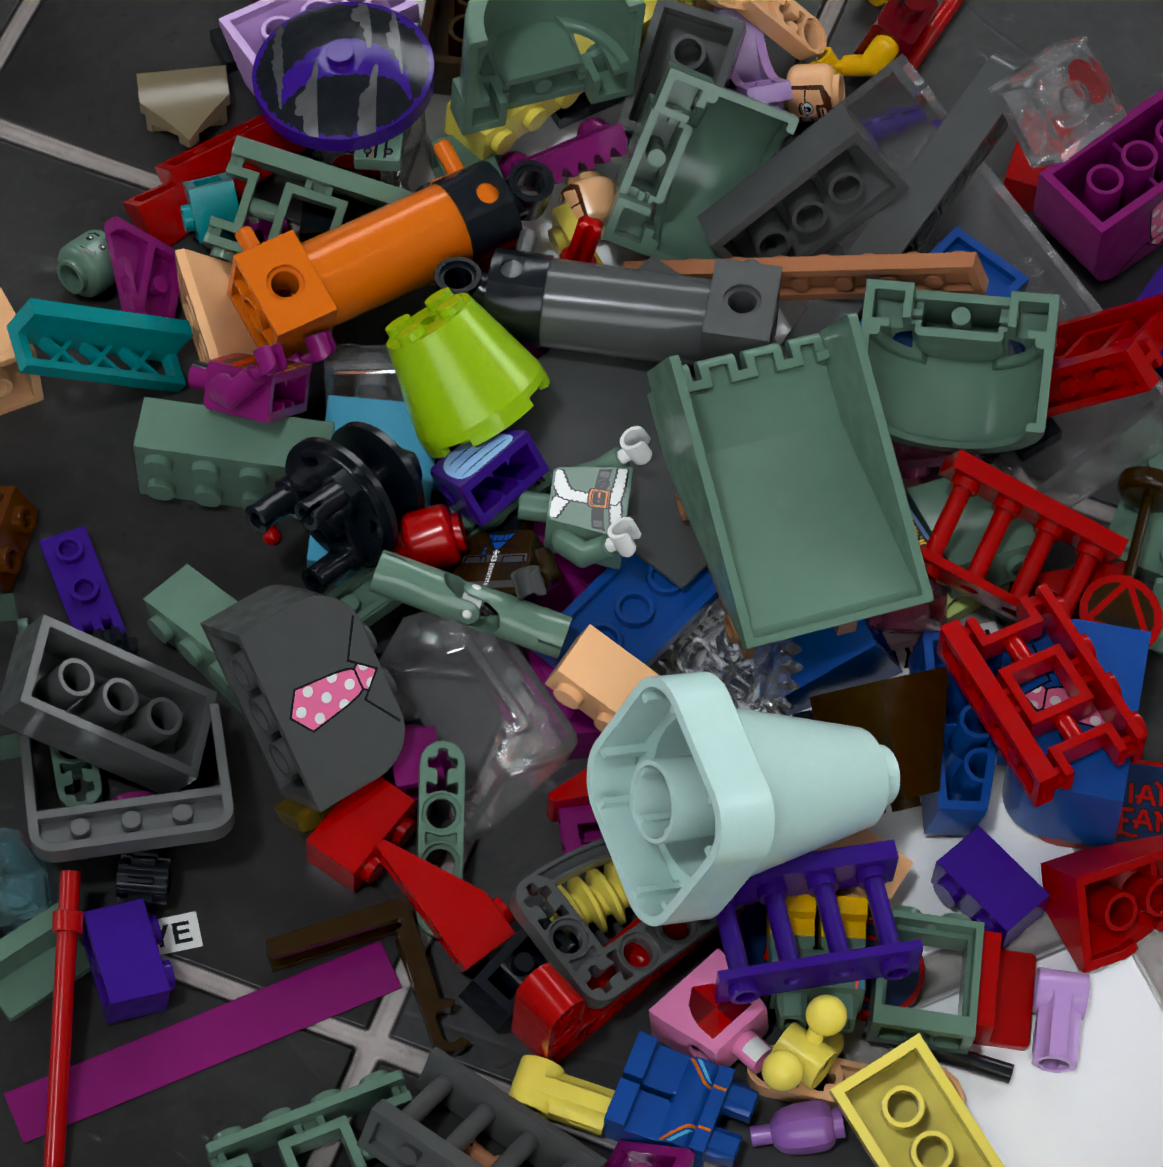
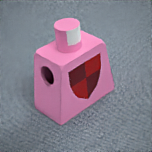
M717 949L648 1010L651 1033L654 1037L659 1038L660 1042L678 1052L706 1059L719 1067L721 1064L730 1067L739 1059L757 1074L762 1071L763 1062L773 1049L762 1039L769 1029L767 1008L760 997L747 1004H733L731 1001L716 1003L714 990L717 972L728 969L725 954Z

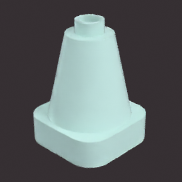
M710 672L652 676L642 679L593 744L587 763V790L593 813L629 904L636 916L649 926H662L716 917L751 876L875 825L881 819L886 806L896 799L900 788V770L893 752L885 745H879L874 736L867 730L855 726L736 708L724 683Z

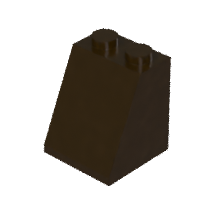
M946 666L809 697L814 720L863 728L874 736L879 745H885L893 752L900 770V788L896 799L890 804L892 812L922 806L920 796L940 790L949 678Z

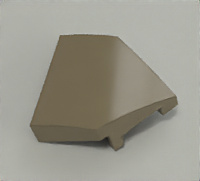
M226 65L136 74L140 112L146 116L148 131H168L179 136V144L191 148L200 142L199 133L210 126H223L228 122L226 107L230 105V94Z

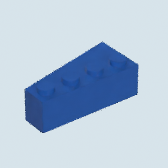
M922 631L908 657L909 674L945 667L937 653L939 632ZM1006 651L985 660V662L997 678L998 670L1011 664V657ZM948 671L940 790L921 796L924 834L967 836L978 827L988 811L997 758V746Z

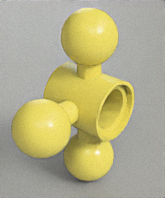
M824 994L815 997L806 1009L805 1016L809 1028L806 1030L798 1023L793 1022L780 1036L762 1065L763 1080L771 1089L778 1092H788L802 1083L810 1090H814L826 1077L844 1047L843 1033L839 1032L846 1024L847 1010L843 1002L836 996Z

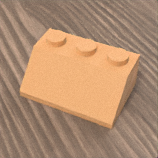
M184 248L175 250L180 302L185 318L189 320L192 329V339L199 361L209 363L210 359L233 353L254 355L253 351L257 347L227 294L232 263Z

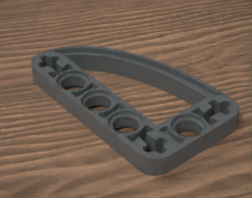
M604 838L568 852L537 869L517 885L510 898V910L514 918L546 960L585 999V1006L591 1009H600L611 1004L718 928L716 917L684 922L687 928L686 938L683 940H673L664 933L662 926H649L640 922L612 943L603 947L557 886L585 872L613 862ZM529 894L533 897L541 894L544 897L545 901L541 908L538 905L531 908L526 905L525 900ZM752 903L737 905L735 907L736 914ZM554 913H557L560 917L556 918L544 930L541 925L545 919H550ZM558 930L572 932L579 941L578 951L566 954L558 950L553 942L554 932ZM630 943L641 945L648 953V965L644 967L630 965L624 957V946ZM613 966L617 974L610 978L603 989L599 987L591 990L588 987L587 983L591 976L594 978L600 977Z

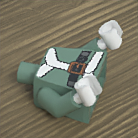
M641 426L630 427L620 438V445L623 449L615 447L595 460L573 467H558L553 472L550 494L524 491L520 495L518 519L546 523L544 547L549 548L553 553L559 554L579 568L598 564L613 569H620L622 557H630L635 553L637 546L633 540L639 539L642 535L634 520L627 517L633 468L629 467V461L632 460L637 465H644L650 461L652 457V450L648 446L651 440L650 436Z

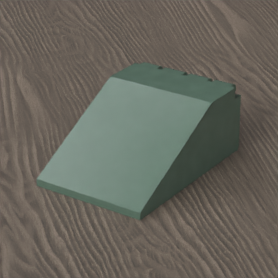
M856 312L846 314L820 331L821 335L814 333L786 340L785 351L788 359L785 360L781 346L776 342L740 351L739 357L742 370H738L735 356L732 353L694 362V372L697 381L692 380L688 365L681 364L679 355L667 357L646 372L651 392L647 394L665 465L744 650L935 601Z

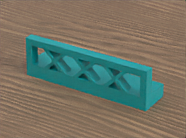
M29 298L6 326L20 373L179 393L186 386L177 353L193 337L189 320ZM29 344L37 345L52 359L33 358ZM65 350H77L92 364H80ZM106 354L116 355L131 370L120 369L106 357ZM145 360L162 361L166 375L159 374Z

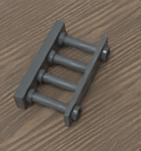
M437 1047L430 1051L416 1085V1088L421 1092L402 1111L382 1098L371 1109L357 1143V1146L389 1167H485L463 1152L481 1132L507 1148L490 1167H519L524 1161H527L534 1167H605L607 1159ZM439 1103L464 1119L446 1139H443L420 1123Z

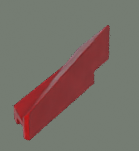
M260 114L154 166L163 184L122 203L126 212L139 229L168 246H172L190 233H186L180 213V206L187 204L182 182L225 173L232 156L231 152L237 135L295 154H300L307 147L300 146L282 137L271 128ZM244 164L243 167L260 173V179L258 183H260L262 180H264L266 177L272 174L271 172L247 164ZM232 178L237 198L243 195L247 182Z

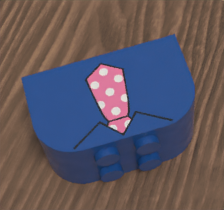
M1071 619L1080 635L1084 633L1092 641L1096 651V659L1106 673L1111 672L1116 677L1122 691V698L1131 712H1138L1151 632L1087 620ZM1044 629L1042 630V636L1031 640L1028 644L1032 654L1054 646ZM1053 670L1019 685L1036 712L1070 698ZM1094 705L1092 713L1076 719L1083 732L1105 723ZM1057 728L1035 737V740L1046 756L1048 748L1064 741ZM1104 748L1070 762L1069 764L1075 772L1072 787L1064 791L1061 788L1056 789L1052 801L1035 808L998 750L996 765L1005 767L1002 799L1008 814L1015 823L1026 831L1042 837L1060 838L1063 841L1096 847L1114 844L1124 801L1130 765L1129 758H1126L1125 764L1115 767Z

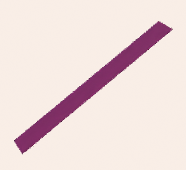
M381 941L362 947L70 1066L67 1126L401 989L402 986ZM48 1076L4 1093L23 1143L45 1135Z

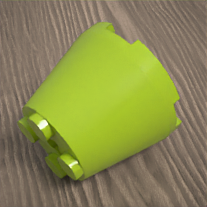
M449 287L443 288L429 296L425 300L427 307L412 317L409 314L400 316L385 328L389 336L386 346L416 438L426 454L432 458L446 457L451 452L448 448L450 446L471 442L475 447L499 434L534 406L530 397L538 387L542 390L549 387L550 378L541 363L468 293L453 294Z

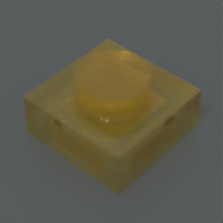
M286 798L273 808L283 824L304 833L305 831L316 829L337 803L322 812H318Z

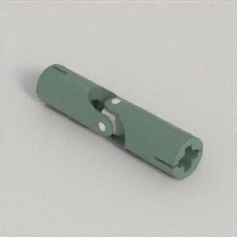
M385 549L379 559L369 588L370 592L443 618L454 619L462 625L556 659L559 657L573 618L524 599L518 600L513 595L479 583L464 581L459 576ZM487 602L498 612V615L481 616L480 608Z

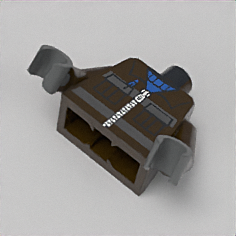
M518 513L507 516L502 531L476 532L468 541V550L462 552L460 562L445 570L459 576L464 581L479 583L513 595L518 600L524 599L546 608L549 591L559 587L563 580L554 553L549 548L544 547L537 534L533 532L534 522L519 520ZM487 602L480 608L481 616L498 615V612Z

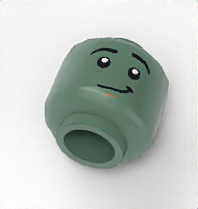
M90 229L60 249L57 257V275L62 285L71 293L92 298L116 284L105 232Z

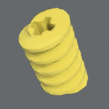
M613 862L604 865L603 874L598 869L588 871L585 882L578 876L568 880L567 890L562 885L557 886L588 927L590 923L594 922L603 934L608 932L607 916L612 915L621 926L626 924L625 909L631 908ZM554 913L550 920L553 922L556 918H559L560 916L557 913ZM561 930L571 939L570 931Z

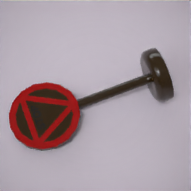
M1134 466L1120 472L1117 483V492L1120 498L1128 505L1139 510L1123 575L1111 574L1098 577L1084 589L1078 602L1077 619L1151 632L1150 647L1156 642L1162 629L1163 612L1157 597L1144 583L1135 579V574L1150 513H1163V470L1149 466Z

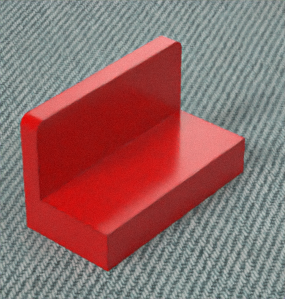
M984 931L976 1034L972 1044L1026 1051L1030 1043L1036 956L1032 953L1002 950V933Z

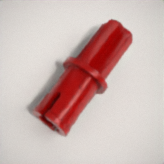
M587 215L580 217L570 246L562 250L560 259L597 264L594 253L602 233V222L597 218H591Z

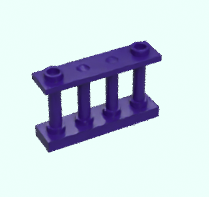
M894 839L809 852L751 876L716 916L728 969L717 972L714 990L716 1003L731 1001L733 1004H747L765 995L883 977L885 980H898L907 977L912 972H917L923 952L922 941L918 939L900 942L885 887L887 882L893 881L899 859ZM859 886L861 889H865L879 946L850 950L835 892L839 889ZM809 894L816 899L829 953L799 958L785 899L792 896ZM760 902L766 907L779 961L749 966L735 907L737 905Z

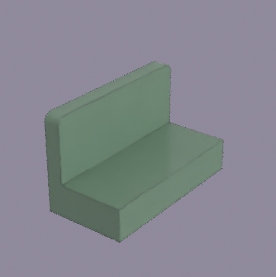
M58 902L0 939V1009L9 1021H15L53 996L57 934L52 933L53 911L58 910ZM78 938L75 981L91 971L84 946Z

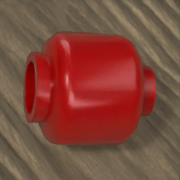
M444 504L410 511L401 518V532H398L399 538L396 553L438 569H444L457 565L461 560L462 551L468 550L466 531L460 513H452Z

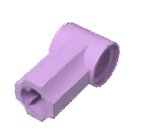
M1044 967L1037 968L1032 1012L1036 1013L1031 1064L1041 1068L1042 1071L1052 1073L1075 1071L1078 1061L1081 1020L1085 1017L1089 998V974Z

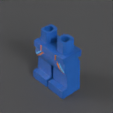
M639 1031L623 1070V1078L621 1077L604 1117V1137L617 1142L623 1140L690 1149L695 1154L693 1167H704L705 1161L733 1167L740 1150L742 1136L719 1128L723 1115L749 1124L758 1102L759 1092L734 1081L735 1069L722 1064L719 1067L706 1059L678 1052L658 1044L659 1038Z

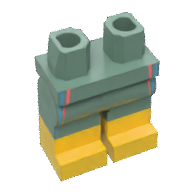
M805 894L785 899L799 958L828 954L829 950L820 914H818L817 919L818 949H814L815 897ZM836 896L850 950L865 948L866 920L868 916L867 897ZM766 913L767 963L779 960ZM866 980L768 995V1009H775L780 1030H786L793 1022L806 1028L805 1015L808 1004L819 995H833L843 1002L847 1010L846 1024L839 1033H851L854 1030L857 1013L861 1012L866 991Z

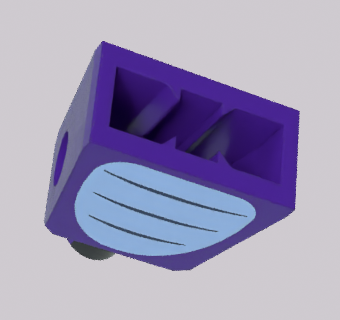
M503 430L475 447L471 442L459 444L446 457L438 458L437 463L431 467L430 474L452 510L459 512L476 524L484 526L547 473L549 468L528 431Z

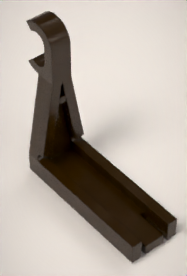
M407 896L266 939V955L273 973L397 934L398 939L395 940V945L432 1047L439 1048L451 1057L463 1053L468 1048L470 1040L460 1036L458 1040L449 1042L443 1039L436 1018L443 1013L450 1014L455 1006V1000L439 998Z

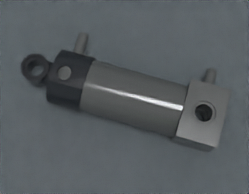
M525 228L519 233L516 250L496 248L488 273L481 272L478 264L465 257L445 259L438 264L434 271L435 292L449 287L453 294L468 293L524 347L542 349V347L653 363H660L669 356L679 355L681 364H687L689 368H694V362L732 353L735 356L738 370H742L739 357L740 351L772 344L776 336L782 267L760 264L755 259L737 261L716 258L712 279L559 259L553 255L534 253L538 234L533 229Z

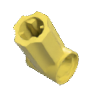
M524 1055L520 1060L508 1095L546 1120L551 1119L601 1136L604 1130V1117L615 1090L567 1075L560 1065L544 1057Z

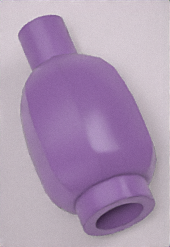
M823 1100L799 1102L782 1107L774 1113L770 1123L749 1126L753 1147L774 1144L778 1150L789 1155H804L827 1151L835 1145L836 1139L846 1138L841 1111L838 1107L830 1108L829 1104Z

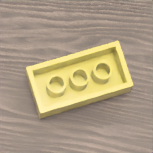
M920 1033L834 1086L829 1091L832 1099L875 1167H1005Z

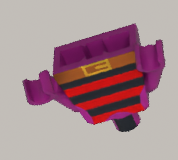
M325 329L304 338L309 353L304 355L298 351L287 360L281 343H277L273 346L265 345L253 351L254 355L233 353L210 359L209 363L195 361L189 370L188 384L192 389L205 391L203 403L207 409L270 423L307 411L310 375L313 370L312 364L331 356L336 350V344L330 330Z

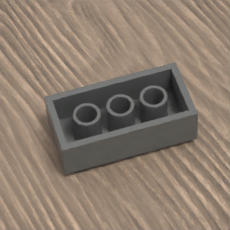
M43 614L16 635L0 695V725L157 793L178 792L198 778L211 722L209 704L215 703L218 692Z

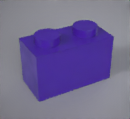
M980 826L976 827L936 861L930 881L933 884L936 895L947 906H955L962 914L970 917L971 921L985 922L984 931L1002 933V950L1043 915L1050 894Z
M143 898L83 912V934L81 938L106 1023L111 1024L167 1010L170 992L176 989L175 975L171 962L169 960L162 961L157 946L162 944L160 925L155 914L148 916Z

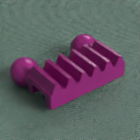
M589 118L580 124L576 137L531 156H527L519 151L508 152L501 157L498 166L503 178L509 177L512 168L519 162L525 160L539 161L552 171L555 180L554 184L562 183V177L578 176V171L595 169V164L611 162V157L627 155L628 139L621 122L610 126L603 119ZM524 186L528 191H535V189L529 186Z

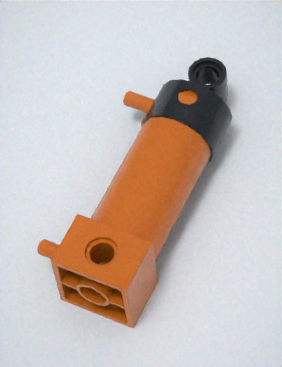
M442 139L434 145L433 150L445 169L446 175L431 181L430 185L424 189L302 243H300L293 229L261 244L251 227L245 226L237 230L235 238L243 251L233 255L227 294L257 348L281 343L286 360L298 351L305 355L309 351L304 338L325 329H329L332 334L333 327L435 282L434 271L443 260L451 257H465L471 259L476 264H480L491 259L496 248H516L519 233L523 229L521 221L538 219L544 214L548 206L555 181L552 171L539 161L525 160L516 164L512 168L509 177L503 179L498 170L487 161L481 160L468 167H464L450 141ZM529 186L535 189L538 195H526L519 187Z

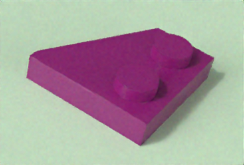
M114 216L106 221L104 231L122 311L175 318L179 297L175 249L118 216Z

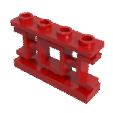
M1163 293L1059 323L1056 352L1053 355L1047 417L1152 390L1160 381L1153 368L1160 367L1163 364V357L1160 354V351L1163 349Z
M1047 583L1037 586L1035 595L1030 598L1027 594L1018 597L1016 615L1020 619L1019 622L986 635L975 616L967 619L965 626H962L960 621L956 619L940 626L937 653L1035 808L1052 801L1056 789L1061 788L1064 791L1072 787L1075 772L1069 764L1070 762L1104 748L1115 767L1125 764L1126 758H1129L1130 762L1133 763L1142 759L1146 738L1148 737L1147 727L1143 718L1137 711L1131 712L1122 698V691L1116 677L1111 672L1106 673L1096 659V651L1092 641L1086 634L1080 635L1071 621V613L1067 603L1061 596L1055 597ZM1044 629L1054 646L1032 654L1026 643L1042 636V630ZM1007 651L1014 663L999 669L996 678L985 660ZM1053 670L1070 698L1036 712L1019 685ZM1094 705L1105 723L1083 732L1076 719L1092 713ZM1057 728L1064 741L1048 748L1046 756L1035 740V737Z

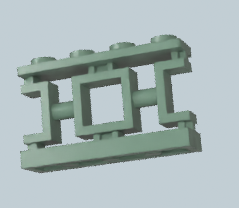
M237 135L231 152L232 156L226 169V176L247 182L234 223L211 216L208 230L203 239V245L211 249L210 257L232 263L233 255L243 250L238 242L223 238L221 235L223 232L235 236L236 231L244 227L248 215L273 223L268 240L281 235L292 198L336 211L330 227L331 230L343 224L349 203L348 201L333 197V193L381 208L415 192ZM244 164L305 183V187L286 181L279 205L255 198L254 194L260 179V173L243 168Z
M399 1069L390 1073L387 1070L375 1071L363 1077L357 1086L341 1092L339 1089L323 1091L314 1096L310 1104L292 1111L288 1107L276 1109L262 1118V1122L245 1129H242L240 1126L224 1129L213 1137V1141L205 1145L208 1163L210 1167H253L249 1156L278 1145V1153L284 1167H299L295 1159L296 1155L341 1138L352 1167H367L365 1161L375 1157L357 1146L358 1142L347 1118L372 1109L382 1098L402 1111L413 1100L410 1091L406 1088L402 1070Z

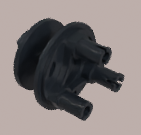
M349 422L336 430L331 440L321 437H309L293 446L286 459L285 475L275 481V488L246 507L245 513L248 514L246 520L253 530L264 534L288 514H295L309 534L328 551L327 554L301 573L303 583L308 590L324 594L349 573L358 571L362 567H377L384 549L395 553L399 538L398 531H401V518L407 512L425 508V496L421 483L422 469L415 452L401 448L382 430L364 422Z

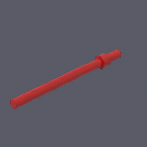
M75 870L60 871L58 910L53 911L52 933L57 934L43 1167H64L77 935L83 934L84 913L79 911L81 872Z

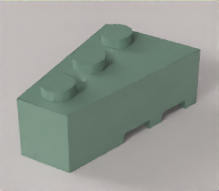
M186 564L143 598L151 617L147 621L148 626L161 642L165 644L169 642L242 714L200 624L238 601L190 565Z

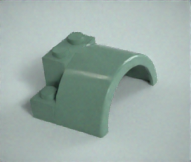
M469 0L464 20L460 77L452 79L450 104L451 112L462 135L505 126L508 109L585 91L590 104L633 95L646 9L645 2L643 0ZM574 33L587 37L596 43L591 45L584 54H580Z
M669 61L656 94L649 93L628 145L627 155L624 156L616 175L617 191L603 223L601 238L648 257L653 255L658 260L721 258L710 247L697 216L771 159L789 134L794 135L799 118L795 114L717 85L710 76ZM695 104V108L692 112V109L690 108ZM652 202H654V203H656V204H655V207H654V211H653V214H652V218H650V214H651V210H652L651 204H652Z
M867 279L861 329L891 441L943 452L955 453L962 449L971 454L1014 451L1038 442L1043 437L1046 428L1053 355L1056 352L1060 316V295L1011 291V297L919 290L916 289L914 282ZM912 331V348L893 340L894 335L898 332ZM1011 340L1022 343L1026 351L1009 356Z

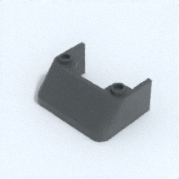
M219 703L209 704L220 785L70 807L41 809L38 776L31 739L19 733L28 834L33 853L45 862L59 863L209 842L225 837L234 826L235 814Z

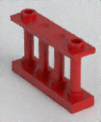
M960 449L947 456L940 468L938 475L950 481L949 486L952 490L926 546L920 545L929 582L939 580L1013 621L1019 622L1020 619L1016 615L1018 597L1025 594L1030 595L1054 542L1061 540L1076 548L1075 554L1078 556L1060 594L1067 603L1072 617L1095 565L1105 564L1120 558L1129 540ZM977 495L992 503L991 509L994 513L966 570L942 556L969 498ZM1020 518L1034 526L1033 531L1036 535L1010 591L1007 592L984 579L1011 520Z

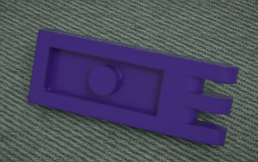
M85 525L39 540L42 555L69 625L87 634L99 628L103 631L105 627L112 625L113 627H119L120 632L124 634L126 632Z

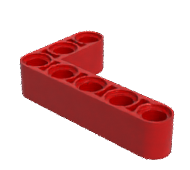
M639 918L635 919L603 947H606L642 921ZM684 923L662 925L664 933L673 940H683L687 936V928ZM714 931L611 1004L600 1009L586 1007L585 999L550 962L545 963L527 976L515 993L511 1031L533 1055L559 1063ZM630 943L624 946V957L630 965L634 967L648 965V953L641 945ZM611 966L600 977L594 978L591 976L587 985L591 990L599 987L603 989L610 978L617 973L613 966Z

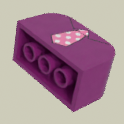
M1163 89L1039 173L1033 209L1034 219L1099 281H1105L1119 275L1163 244Z

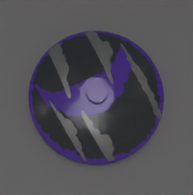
M338 2L308 9L278 26L263 42L256 55L252 71V82L256 103L261 115L271 128L282 137L310 149L346 152L382 144L412 126L420 118L431 101L436 84V72L431 45L421 29L410 19L392 9L376 4Z

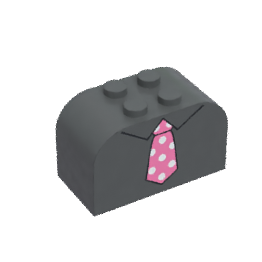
M275 584L254 592L200 623L280 796L322 812L382 776L395 763L403 747L405 737L403 715L394 696V693L397 692V686L389 671L379 663L374 652L377 649V641L372 631L366 624L361 623L355 611L345 602L296 586Z

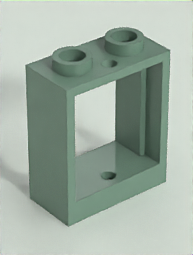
M911 906L893 907L892 913L900 942L921 939L923 946L963 951L958 1015L885 1004L887 980L883 977L871 979L865 1040L901 1045L920 1033L930 1050L967 1055L976 1034L985 922L971 921L970 917L959 913H947L937 916L923 914L920 910ZM877 933L875 937V946H879Z

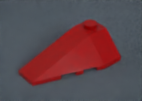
M1163 835L1083 849L1040 863L1043 888L1050 894L1045 911L1080 971L1086 973L1124 960L1139 949L1136 943L1152 931H1163Z

